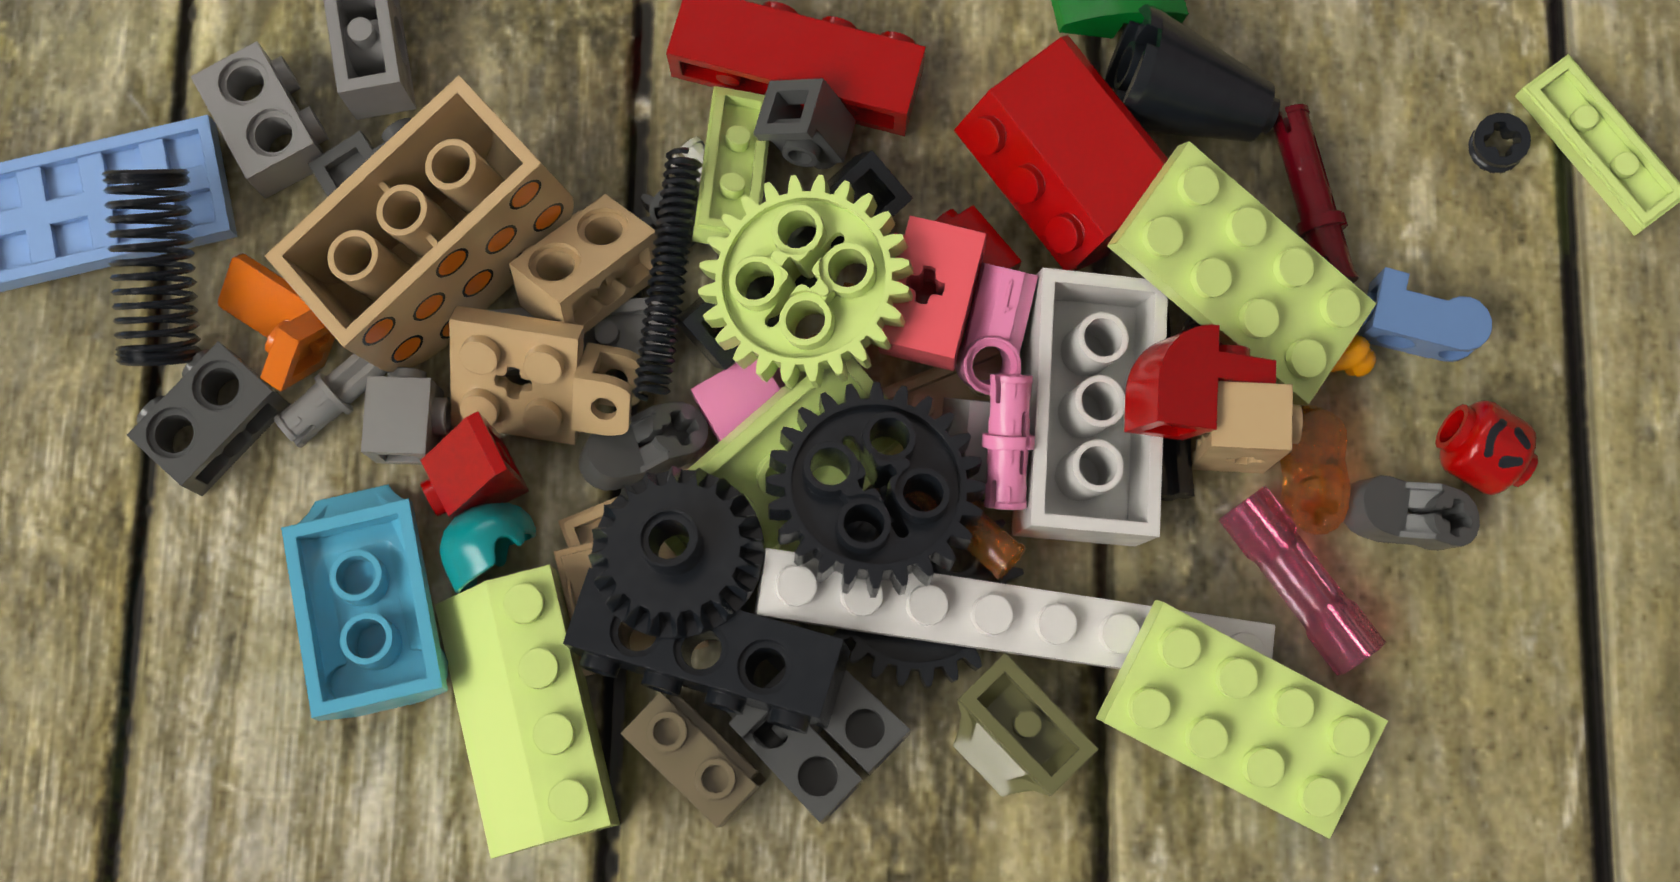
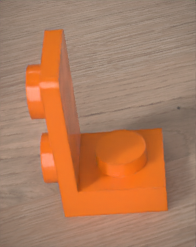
M244 253L233 257L218 298V305L267 338L265 351L269 354L260 379L281 392L325 366L335 337L285 279Z

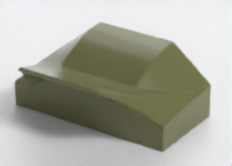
M1006 653L957 699L961 720L953 746L1001 797L1028 791H1036L1052 796L1098 750Z

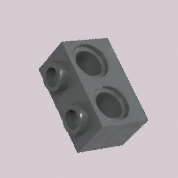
M219 341L211 349L202 350L192 357L193 360L185 365L182 371L183 377L165 396H158L148 402L137 416L138 424L127 434L139 448L180 486L200 496H203L273 424V418L290 405L274 388L261 380L260 376L240 357ZM238 379L239 391L236 397L225 405H218L217 396L220 388L226 382ZM192 425L194 434L191 443L184 450L175 453L173 450V439L176 433L183 427Z

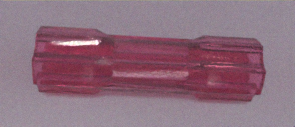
M1266 485L1219 519V522L1244 555L1257 564L1305 627L1308 639L1337 676L1345 674L1358 666L1386 643L1357 603L1346 597L1299 536L1296 524Z

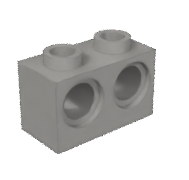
M258 41L190 76L245 178L265 199L313 174L308 163L324 154L320 143L329 138L312 108L308 106L300 110L292 93L301 89L282 56L271 60ZM264 84L261 93L257 97L249 101H242L245 92L249 88ZM292 134L290 143L284 149L278 152H269L271 144L276 138L281 135Z

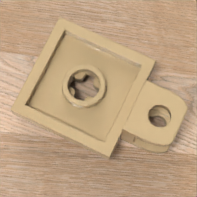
M456 306L449 318L451 425L457 426L465 417L479 411L498 433L571 445L576 444L580 432L616 436L625 434L629 430L632 406L636 405L640 400L632 393V390L637 387L634 384V379L639 377L635 370L640 367L636 362L641 357L640 355L624 348L589 342L583 352L584 325ZM509 367L520 369L521 378L530 380L531 384L518 385L509 381L504 375H506ZM610 369L620 370L627 376L628 382L606 375V371ZM598 404L614 406L617 410L613 413H603L597 407Z

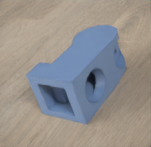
M1387 267L1369 284L1367 296L1377 304L1361 326L1359 335L1366 338L1370 344L1425 358L1456 362L1466 358L1474 350L1481 347L1489 339L1492 332V318L1488 309L1480 301L1472 297L1459 296L1450 300H1444L1407 290L1410 273Z

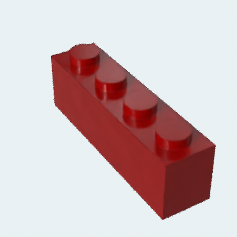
M682 0L666 55L671 77L713 88L718 86L765 95L770 81L824 78L856 119L855 124L905 137L924 69L926 46L918 45L909 36L898 32L886 31L879 35L859 30L853 23L839 17L826 16L820 20L800 15L792 7L775 1H767L761 5L745 0Z

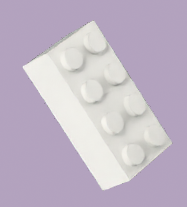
M1042 268L1036 274L1038 279L1020 350V374L1033 376L1029 434L1035 435L1034 450H1029L1026 478L1027 508L1013 510L1011 536L1136 547L1160 537L1163 437L1124 432L1126 385L1131 368L1137 358L1148 347L1167 337L1168 297L1144 278Z

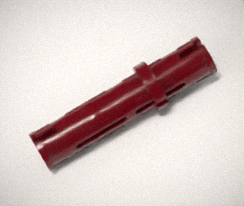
M1306 104L1286 106L1285 111L1288 117L1283 118L1282 111L1279 110L1273 128L1300 218V222L1296 225L1297 234L1354 283L1359 277L1354 269L1343 232L1348 226L1345 213L1336 208L1310 120L1309 107Z

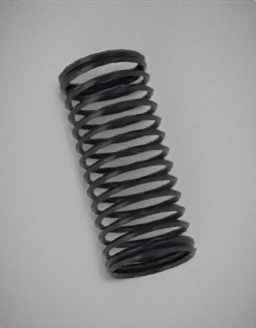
M187 169L108 170L102 173L105 177L102 181L105 184H130L105 187L103 191L106 194L165 196L108 201L104 204L106 208L167 210L164 212L108 216L105 221L108 223L171 225L109 231L106 234L109 238L177 239L150 243L111 245L107 248L110 252L176 254L111 260L108 264L112 267L149 266L180 268L155 272L111 275L110 279L112 281L183 282L153 287L113 289L110 293L113 295L186 296L150 302L114 303L112 308L115 310H186L185 312L157 316L115 318L113 320L115 324H187V326L171 329L116 332L114 336L117 339L147 337L190 339L159 345L118 346L115 349L117 351L115 355L118 356L116 361L120 365L162 366L190 363L193 360L192 357L202 351L197 346H191L198 343L201 338L194 333H189V331L198 328L200 324L193 319L187 318L194 316L199 310L193 305L184 304L194 301L198 296L192 291L181 290L194 286L197 281L192 277L177 276L191 273L196 269L191 263L178 262L179 260L193 257L195 253L187 248L174 247L189 244L194 238L188 234L167 233L191 228L193 224L190 221L169 219V217L187 215L192 210L183 205L161 204L185 201L191 195L185 191L156 190L188 185L190 178L187 175L190 172Z

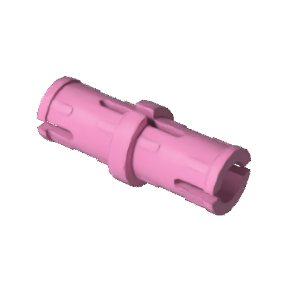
M990 374L988 432L982 433V447L987 448V483L984 507L1001 510H1023L1027 508L1026 478L1029 450H1034L1035 435L1029 434L1032 375Z

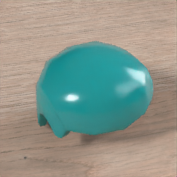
M484 503L470 507L454 517L443 532L439 553L442 565L455 593H461L476 586L477 577L490 569L494 564L502 567L506 563L509 545L516 544L521 546L524 541L536 536L534 522L525 510L510 503Z

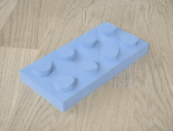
M203 115L0 162V292L111 267L108 264L111 260L147 258L167 254L155 252H110L107 249L111 245L177 240L109 238L106 235L109 231L171 226L162 224L108 223L105 221L108 216L167 211L106 208L104 204L108 201L165 197L106 194L103 191L105 187L130 185L105 184L102 181L105 178L102 173L108 170L187 169L190 172L187 175L190 178L188 185L156 189L185 191L191 195L185 201L161 203L183 205L192 210L187 215L169 217V219L188 220L193 224L187 230L167 232L188 234L194 238L189 244L174 247L189 249L238 237L217 126L209 115Z

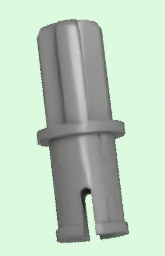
M353 353L327 376L318 373L314 377L316 383L273 419L290 441H294L296 446L302 448L322 428L344 412L349 415L354 410L351 403L366 391L367 376H384L387 371L379 369Z

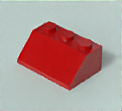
M1069 35L1057 39L992 87L954 129L958 137L1063 270L1078 271L1107 257L1112 252L1107 247L1108 243L1168 160L1166 155Z

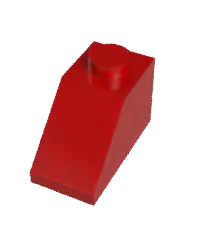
M479 411L465 417L420 460L429 479L421 482L420 485L427 501L438 517L447 513L448 517L453 520L454 517L470 507L484 503H508L529 492L503 438Z

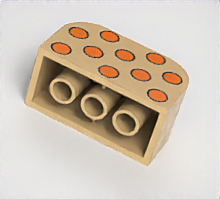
M458 75L276 244L265 257L343 348L381 370L394 372L397 367L412 368L450 344L449 318L456 306L486 310L514 284L509 263L520 256L529 246L538 243L571 219L574 201L565 187Z

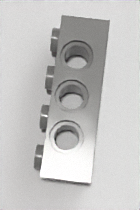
M324 0L337 93L355 119L360 120L417 109L400 0Z

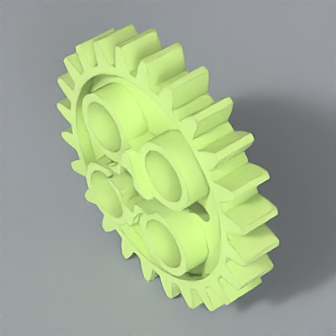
M819 174L813 183L811 191L804 190L796 175H791L788 193L779 195L775 187L770 182L764 184L766 202L758 205L748 196H742L741 201L746 215L741 220L725 213L721 217L731 232L727 238L709 236L707 242L719 255L718 260L700 262L699 268L707 277L715 280V282L699 288L698 294L706 303L717 305L709 309L703 317L711 328L724 327L715 340L724 350L738 346L733 360L742 369H745L757 360L756 374L765 382H768L778 368H780L783 383L792 389L796 385L801 372H806L809 381L815 389L821 388L825 369L832 368L842 382L847 381V361L854 358L867 369L872 366L870 357L865 350L871 343L886 350L890 349L891 344L882 330L884 325L904 327L905 325L902 314L893 307V303H904L913 299L910 288L900 282H896L914 274L909 259L895 258L908 248L902 234L888 235L895 226L889 211L879 213L873 217L877 208L873 195L867 193L853 204L854 190L850 182L846 180L841 183L834 194H830L829 185L824 175ZM803 226L816 228L813 240L806 246L801 248H790L787 246L791 233L797 228ZM843 236L845 238L843 243L835 245L831 249V243L836 237ZM856 263L867 266L865 277L857 285L842 287L837 284V277L840 271L847 265ZM800 275L809 279L815 276L817 279L816 284L811 288L803 284L795 285V281ZM762 276L774 278V286L765 297L757 300L746 298L747 289L756 278ZM780 314L779 322L775 326H767L770 318ZM811 314L825 316L824 326L816 336L808 339H800L795 336L796 327L805 316Z

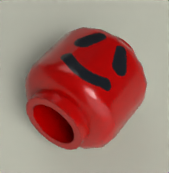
M1481 400L1469 406L1462 404L1456 407L1443 421L1436 436L1435 444L1440 449L1439 459L1443 469L1481 493L1495 495L1507 490L1512 485L1514 487L1522 486L1532 476L1538 464V456L1534 453L1537 437L1533 427L1495 402Z

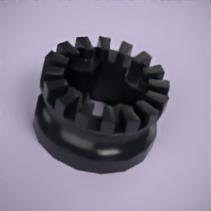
M1495 113L1483 119L1472 132L1468 142V151L1472 161L1480 169L1490 173H1505L1506 171H1511L1525 157L1530 148L1531 135L1527 125L1519 117L1510 113ZM1494 130L1500 131L1502 139H1513V145L1507 150L1505 156H1499V151L1496 147H1486L1484 143L1494 133Z

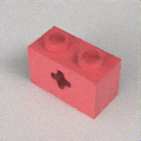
M910 215L905 235H903L908 248L895 258L910 260L914 274L896 282L908 286L913 294V299L909 302L893 303V307L902 314L905 325L904 327L884 325L882 330L889 340L891 347L889 350L878 347L879 353L955 371L985 253L986 233ZM924 282L936 284V294L930 296L927 304L916 302L915 291H921Z

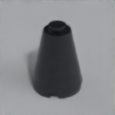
M1148 4L1138 9L1145 19L1141 24L1130 20L1125 27L1109 63L1105 81L1114 89L1115 94L1146 132L1252 142L1260 133L1267 134L1272 129L1280 110V100L1275 98V86L1273 83L1161 9Z

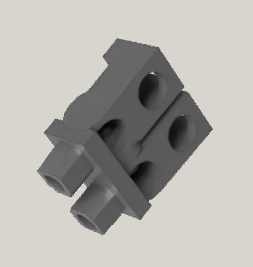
M780 658L767 659L779 673L764 688L773 687L782 680L786 671L784 660ZM846 669L827 729L809 724L807 734L790 731L769 723L770 712L745 705L743 715L727 712L733 718L728 724L821 824L863 783V779L818 734L824 730L869 776L910 735V729Z

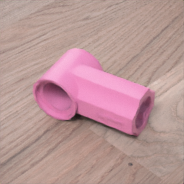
M986 263L981 264L964 340L961 343L955 367L960 379L974 390L990 395V379L978 380L972 369L975 355L985 347L995 346L1000 351L1002 366L999 373H1021L1019 354L1038 275Z

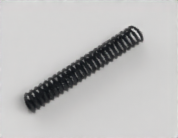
M687 147L674 148L666 153L668 161L664 165L667 170L663 173V177L666 180L662 182L664 190L660 192V196L663 199L659 202V206L662 209L657 214L660 217L656 221L659 229L655 231V235L658 238L653 241L656 248L652 250L655 258L651 260L653 268L649 270L652 278L648 280V284L651 287L646 290L649 298L645 300V303L648 307L643 312L647 317L642 320L645 327L641 329V333L644 337L639 340L643 347L638 349L641 357L636 360L640 367L635 370V373L639 377L634 379V384L637 387L632 390V393L638 399L646 402L648 401V396L640 393L641 391L667 395L671 392L666 386L646 385L641 382L648 381L662 385L672 383L670 377L663 375H670L674 372L671 367L665 365H671L675 362L673 357L667 355H673L677 352L674 347L668 345H674L678 342L675 337L670 335H676L679 333V330L671 325H677L681 320L672 315L682 313V310L674 305H681L684 302L679 295L685 293L684 289L680 286L684 285L686 280L681 276L687 274L688 271L681 266H686L689 263L684 256L690 254L686 247L692 244V242L687 237L691 236L693 232L688 227L694 225V221L690 218L696 215V213L691 208L695 207L697 202L692 198L698 196L695 188L700 186V183L696 179L701 176V173L697 169L702 167V163L694 158H672L674 154H688L689 148ZM665 203H669L674 206H666ZM666 222L670 225L664 226L662 223ZM662 232H665V233L670 234V235H664V236H663L661 233H662ZM660 242H664L669 245H661ZM658 252H663L669 255H660L658 254ZM657 262H663L665 265H659ZM660 271L665 274L658 275L656 272ZM659 281L664 284L657 285L654 282ZM654 291H658V292H661V293H664V294H657V295H656V294H654L653 292H654ZM657 301L663 304H653L651 302ZM656 311L663 314H652L650 312ZM649 321H655L662 324H651L649 323ZM648 331H654L661 334H650L648 333ZM646 341H653L660 344H648L646 343ZM645 351H652V352H655V353L665 354V355L647 354V353H645ZM644 361H651V362H654V363L664 364V365H655V364H650V365H648V364L644 363ZM643 371H650V372H653V373L663 374V375H651V374H650V375H647V374H644Z

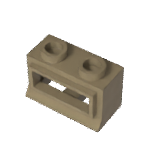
M660 692L620 733L716 828L723 827L767 780L681 695H664Z

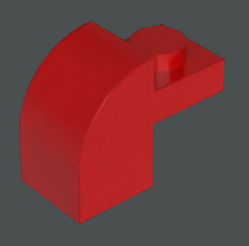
M1220 325L1197 326L1159 341L1143 351L1129 373L1125 396L1124 432L1185 440L1217 430L1218 381L1276 384V360L1250 356V348L1246 346L1219 345Z

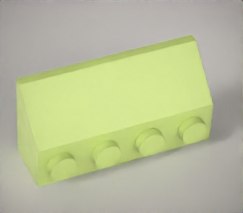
M550 564L484 581L435 604L490 858H497L620 825L586 677L583 674L582 668L578 666L580 662L579 656L563 644L570 624V618L559 572Z

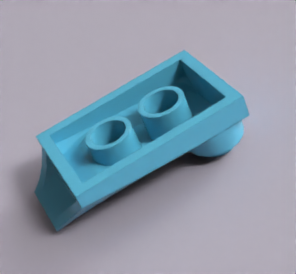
M388 484L314 502L309 513L298 524L281 528L311 718L325 721L359 717L423 702L448 691L446 681L448 677V661L444 651L440 648L413 502L409 498H401Z

